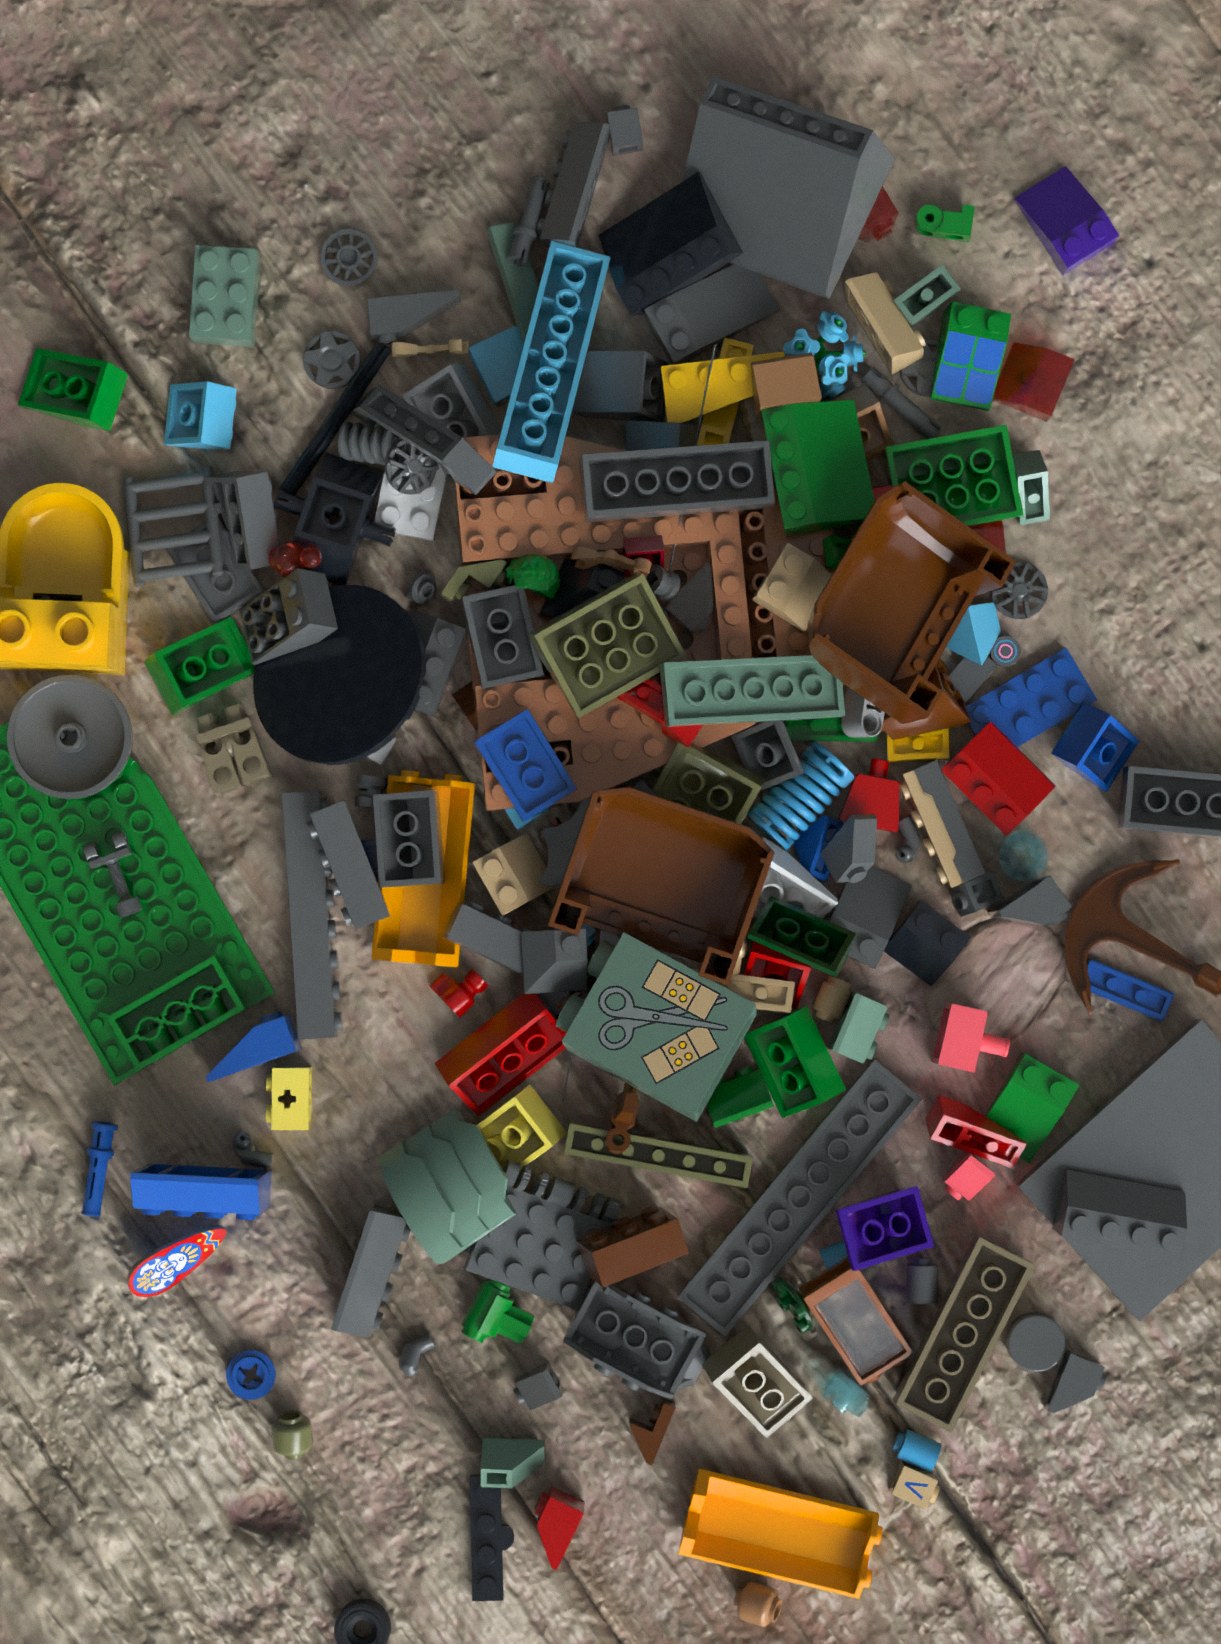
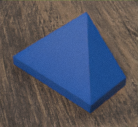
M825 815L809 825L806 831L799 832L800 837L798 840H794V845L801 865L814 878L828 882L830 871L820 853L844 823Z

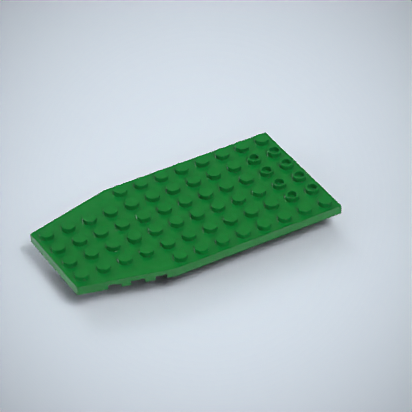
M9 721L0 726V887L114 1086L276 993L155 781L131 756L118 778L104 790L92 796L79 799L52 797L30 786L17 772L11 761L7 746ZM124 831L133 854L119 859L118 863L127 883L129 895L138 897L143 909L134 914L119 918L115 905L119 903L120 898L117 895L118 892H116L117 889H115L116 886H114L115 883L112 881L108 866L103 865L95 869L90 868L83 845L95 842L101 857L117 852L111 834Z

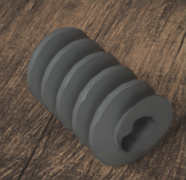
M346 421L342 424L339 431L338 454L341 458L348 461H366L370 464L385 465L386 456L390 448L401 438L388 429L385 430V427L381 425L374 428L372 424L363 426V424L357 422L353 425L351 422ZM406 444L402 445L399 449L405 452ZM395 453L392 460L399 463L401 456Z

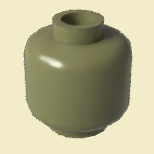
M300 1411L283 1412L272 1423L271 1430L274 1450L278 1454L284 1455L286 1459H299L303 1457V1453L309 1451L313 1446L311 1421Z

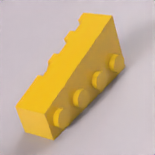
M784 351L713 360L702 415L753 396L751 362L785 357ZM711 360L661 366L667 422L683 423L700 416Z

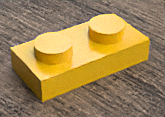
M949 728L892 740L887 734L888 761L950 760Z

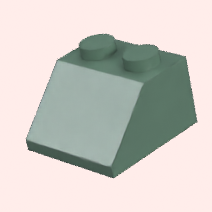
M851 992L828 1049L863 1064L866 1058L871 1060L878 1045L874 1041L878 1030H884L890 1014L885 1013L887 1006L858 993Z

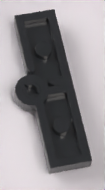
M481 1474L470 1475L472 1601H503V1550L509 1549L514 1543V1531L509 1525L502 1524L501 1488L481 1487Z

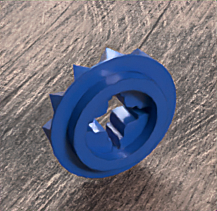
M253 1349L239 1352L228 1364L226 1379L231 1391L238 1397L247 1400H255L265 1396L273 1387L276 1378L273 1361L264 1352ZM256 1363L259 1364L256 1374L263 1381L253 1379L245 1386L244 1383L246 1382L247 1375L240 1367L250 1370Z

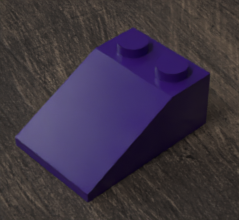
M1067 166L1014 198L1062 276L1113 245L1120 236L1104 210Z
M918 1186L891 1191L835 1210L852 1271L934 1247Z

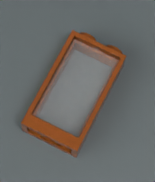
M848 1257L799 1287L803 1299L860 1386L876 1381L884 1371L892 1366L895 1367L903 1364L908 1359V1356L913 1354L908 1342L862 1271H852Z

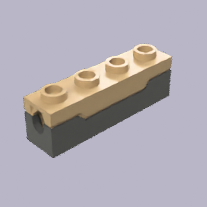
M937 760L901 775L902 782L899 783V789L905 800L909 798L914 807V810L910 811L912 819L917 828L922 827L927 838L923 839V844L928 855H934L939 866L935 868V872L942 885L946 883L948 888H953L985 874L986 872Z

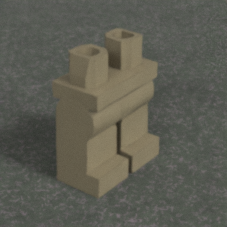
M240 704L224 709L229 724L221 727L217 726L213 713L197 718L200 734H197L196 737L200 745L213 793L216 796L244 788L243 783L246 786H250L273 778L253 721L246 716ZM234 757H235L236 763H237V765H238V768H239L241 777H240L239 774H238V771H237V768H236V765H235V762H234V759H233Z

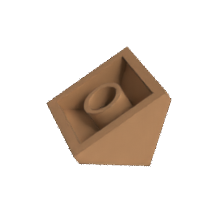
M812 353L751 362L755 419L763 418L761 412L763 409L795 403L820 402L822 396Z

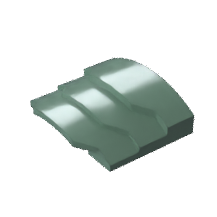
M454 1108L433 1124L426 1126L408 1140L401 1141L378 1157L382 1175L398 1210L416 1239L436 1264L446 1263L517 1214L506 1195L508 1177L490 1150L479 1126L465 1122L458 1108Z

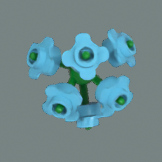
M823 310L820 313L819 323L817 324L821 336L817 340H812L805 329H798L795 332V337L790 342L784 344L783 350L787 355L792 356L812 353L815 366L822 376V382L819 384L823 392L821 396L825 397L828 395L832 399L835 396H841V392L846 389L843 384L848 381L847 366H854V372H857L858 362H863L866 351L863 350V344H857V335H853V341H847L849 335L846 333L847 325L844 318L835 312ZM825 340L829 343H836L840 340L844 342V350L826 351L823 343Z

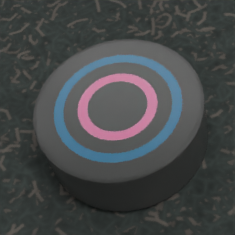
M1001 636L997 638L989 652V656L997 666L1009 667L1020 658L1021 648L1014 638Z

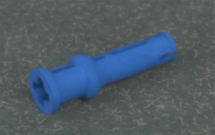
M91 1121L90 1126L93 1128L91 1144L86 1149L87 1155L90 1156L81 1214L99 1217L101 1216L108 1160L114 1156L112 1144L114 1131L118 1130V1124Z

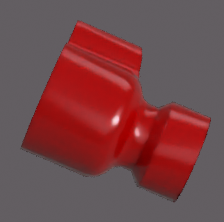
M471 969L464 976V981L461 983L442 973L429 987L461 1018L474 1005V996L481 994L489 985Z

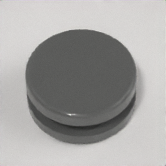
M1028 1312L1015 1318L1009 1325L1005 1344L1008 1354L1021 1368L1031 1372H1043L1054 1367L1062 1358L1065 1350V1337L1061 1327L1052 1318L1043 1313Z

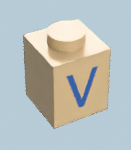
M901 1461L889 1490L892 1495L926 1509L929 1502H935L940 1486L937 1485L938 1479L935 1475Z

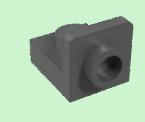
M994 872L950 888L953 906L958 910L961 917L1005 900Z

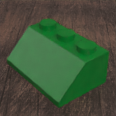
M807 1006L746 1033L744 1038L782 1118L824 1103L846 1090Z

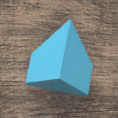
M994 603L970 605L946 648L982 666L1001 633Z

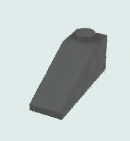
M459 290L367 298L372 340H378V343L382 344L397 342L396 338L407 336L460 303Z

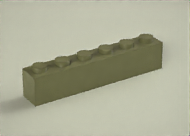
M570 1121L564 1154L748 1188L753 1156L750 1154L628 1132L631 1138L628 1149L623 1153L614 1154L605 1145V1138L611 1130L610 1128ZM620 1136L612 1138L615 1145L620 1146L623 1144V1139Z

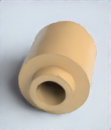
M829 975L827 981L822 982L812 1007L817 1010L816 1017L833 1023L834 1018L841 1020L851 995L849 990L852 984Z

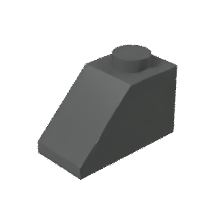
M875 814L851 815L820 853L836 883H857L863 880L867 875V871L875 863L877 818Z
M1066 1349L1043 1407L1048 1412L1054 1414L1094 1397L1096 1390L1101 1391L1106 1381L1105 1367L1099 1362Z
M549 1361L516 1378L515 1384L517 1387L513 1389L521 1406L527 1404L530 1410L561 1398L563 1393V1387Z

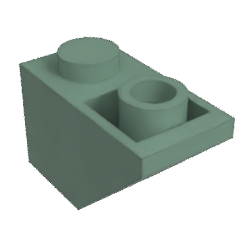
M502 1437L483 1438L481 1487L513 1488L544 1464L545 1440H535L532 1438L504 1439Z

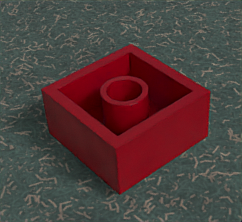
M662 535L623 539V556L632 560L644 558L649 560L652 565L657 564L664 567L665 549ZM624 569V573H626L625 578L631 576L630 571Z

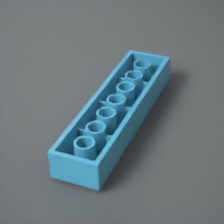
M551 241L492 467L553 483L610 261L609 256Z

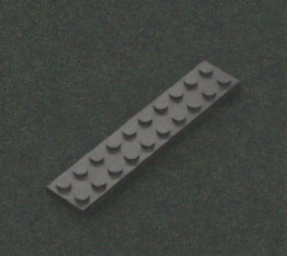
M873 1059L677 1297L723 1336H726L915 1109L922 1098L877 1060Z

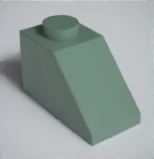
M942 264L894 299L893 303L912 326L952 300L961 288Z
M1040 450L1013 454L1024 516L1018 517L1019 524L1025 525L1050 520L1048 470Z

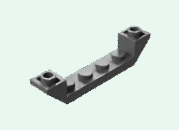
M381 385L370 389L351 410L355 417L366 424H372L373 426L376 423L380 424L446 467L456 483L475 495L497 473L462 437Z

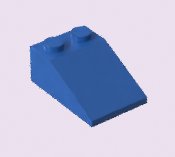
M281 1011L261 1017L262 1024L254 1026L206 1076L207 1082L301 1050L302 1046L298 1040L291 1015L282 1016Z

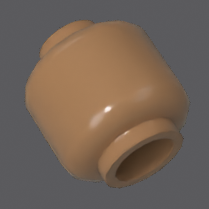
M750 1581L744 1589L739 1588L737 1590L734 1606L738 1607L737 1612L740 1619L766 1627L770 1622H776L781 1611L782 1599L779 1598L778 1591L775 1588Z

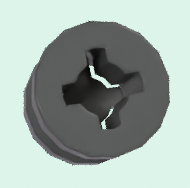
M651 565L649 574L646 577L651 590L659 600L665 602L672 600L680 588L679 575L673 571H666L660 565Z

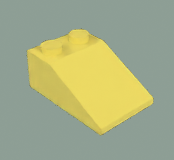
M530 1084L477 1124L501 1168H503L506 1160L510 1159L520 1163L521 1170L524 1165L531 1163L567 1134L566 1130Z

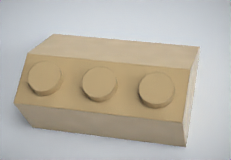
M877 272L849 278L845 281V300L891 376L923 358L925 341L917 329L914 331L911 329L905 317L893 303L894 299L892 296L895 293L886 278L882 280Z

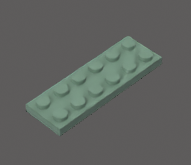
M812 655L664 662L660 664L665 727L845 716L842 682L822 667Z

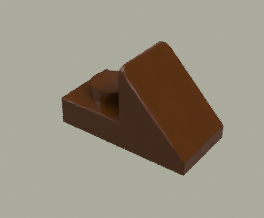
M663 1399L661 1406L655 1404L649 1418V1422L653 1423L652 1427L629 1418L630 1427L645 1462L649 1465H652L676 1408L675 1403Z

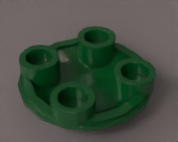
M777 1277L772 1284L778 1293L775 1296L778 1305L784 1312L788 1310L794 1316L792 1321L801 1334L812 1330V1317L802 1294L787 1280Z

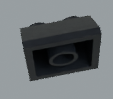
M920 900L917 901L891 936L884 952L932 987L953 963L971 937Z

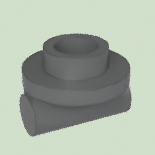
M419 569L404 596L418 604L429 602L436 592L435 579Z

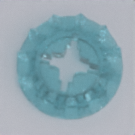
M1026 832L1016 833L1009 836L1001 845L999 863L1004 873L1010 878L1017 881H1029L1037 878L1046 869L1049 857L1045 843L1036 835ZM1030 845L1028 856L1035 861V864L1024 862L1017 868L1019 857L1012 850L1022 852Z

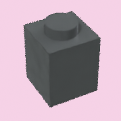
M629 105L614 107L612 112H607L613 156L643 151V138L637 107L630 108Z

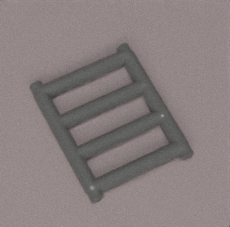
M212 466L202 467L201 472L135 481L132 477L123 479L131 569L135 587L143 586L145 581L207 572H212V575L223 574L218 514H216L213 504L217 503L213 487L207 486L204 477L213 476ZM202 484L204 501L138 510L137 493ZM205 513L207 530L141 539L139 522ZM208 543L210 560L144 569L142 554L144 551Z

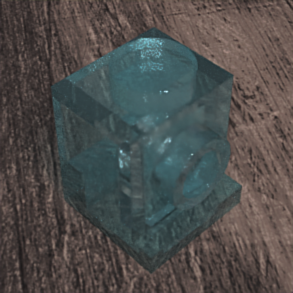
M840 1368L820 1391L822 1397L826 1400L832 1396L831 1403L843 1414L849 1410L853 1415L860 1417L870 1405V1402L867 1401L870 1397L869 1393Z

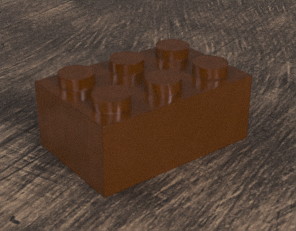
M650 1206L641 1210V1215L631 1219L629 1217L619 1218L612 1222L611 1227L603 1230L595 1228L583 1234L584 1237L576 1240L587 1275L602 1287H606L688 1254L689 1251L678 1218L662 1207Z

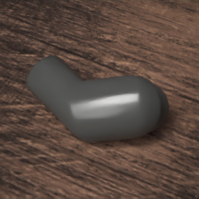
M909 816L898 823L903 838L895 855L900 862H911L916 857L922 843L921 837Z
M240 1132L235 1135L233 1148L244 1164L266 1168L271 1167L273 1153L257 1150L250 1135L246 1132Z
M430 1333L405 1344L399 1359V1369L406 1376L417 1374L419 1371L418 1361L420 1354L436 1347Z

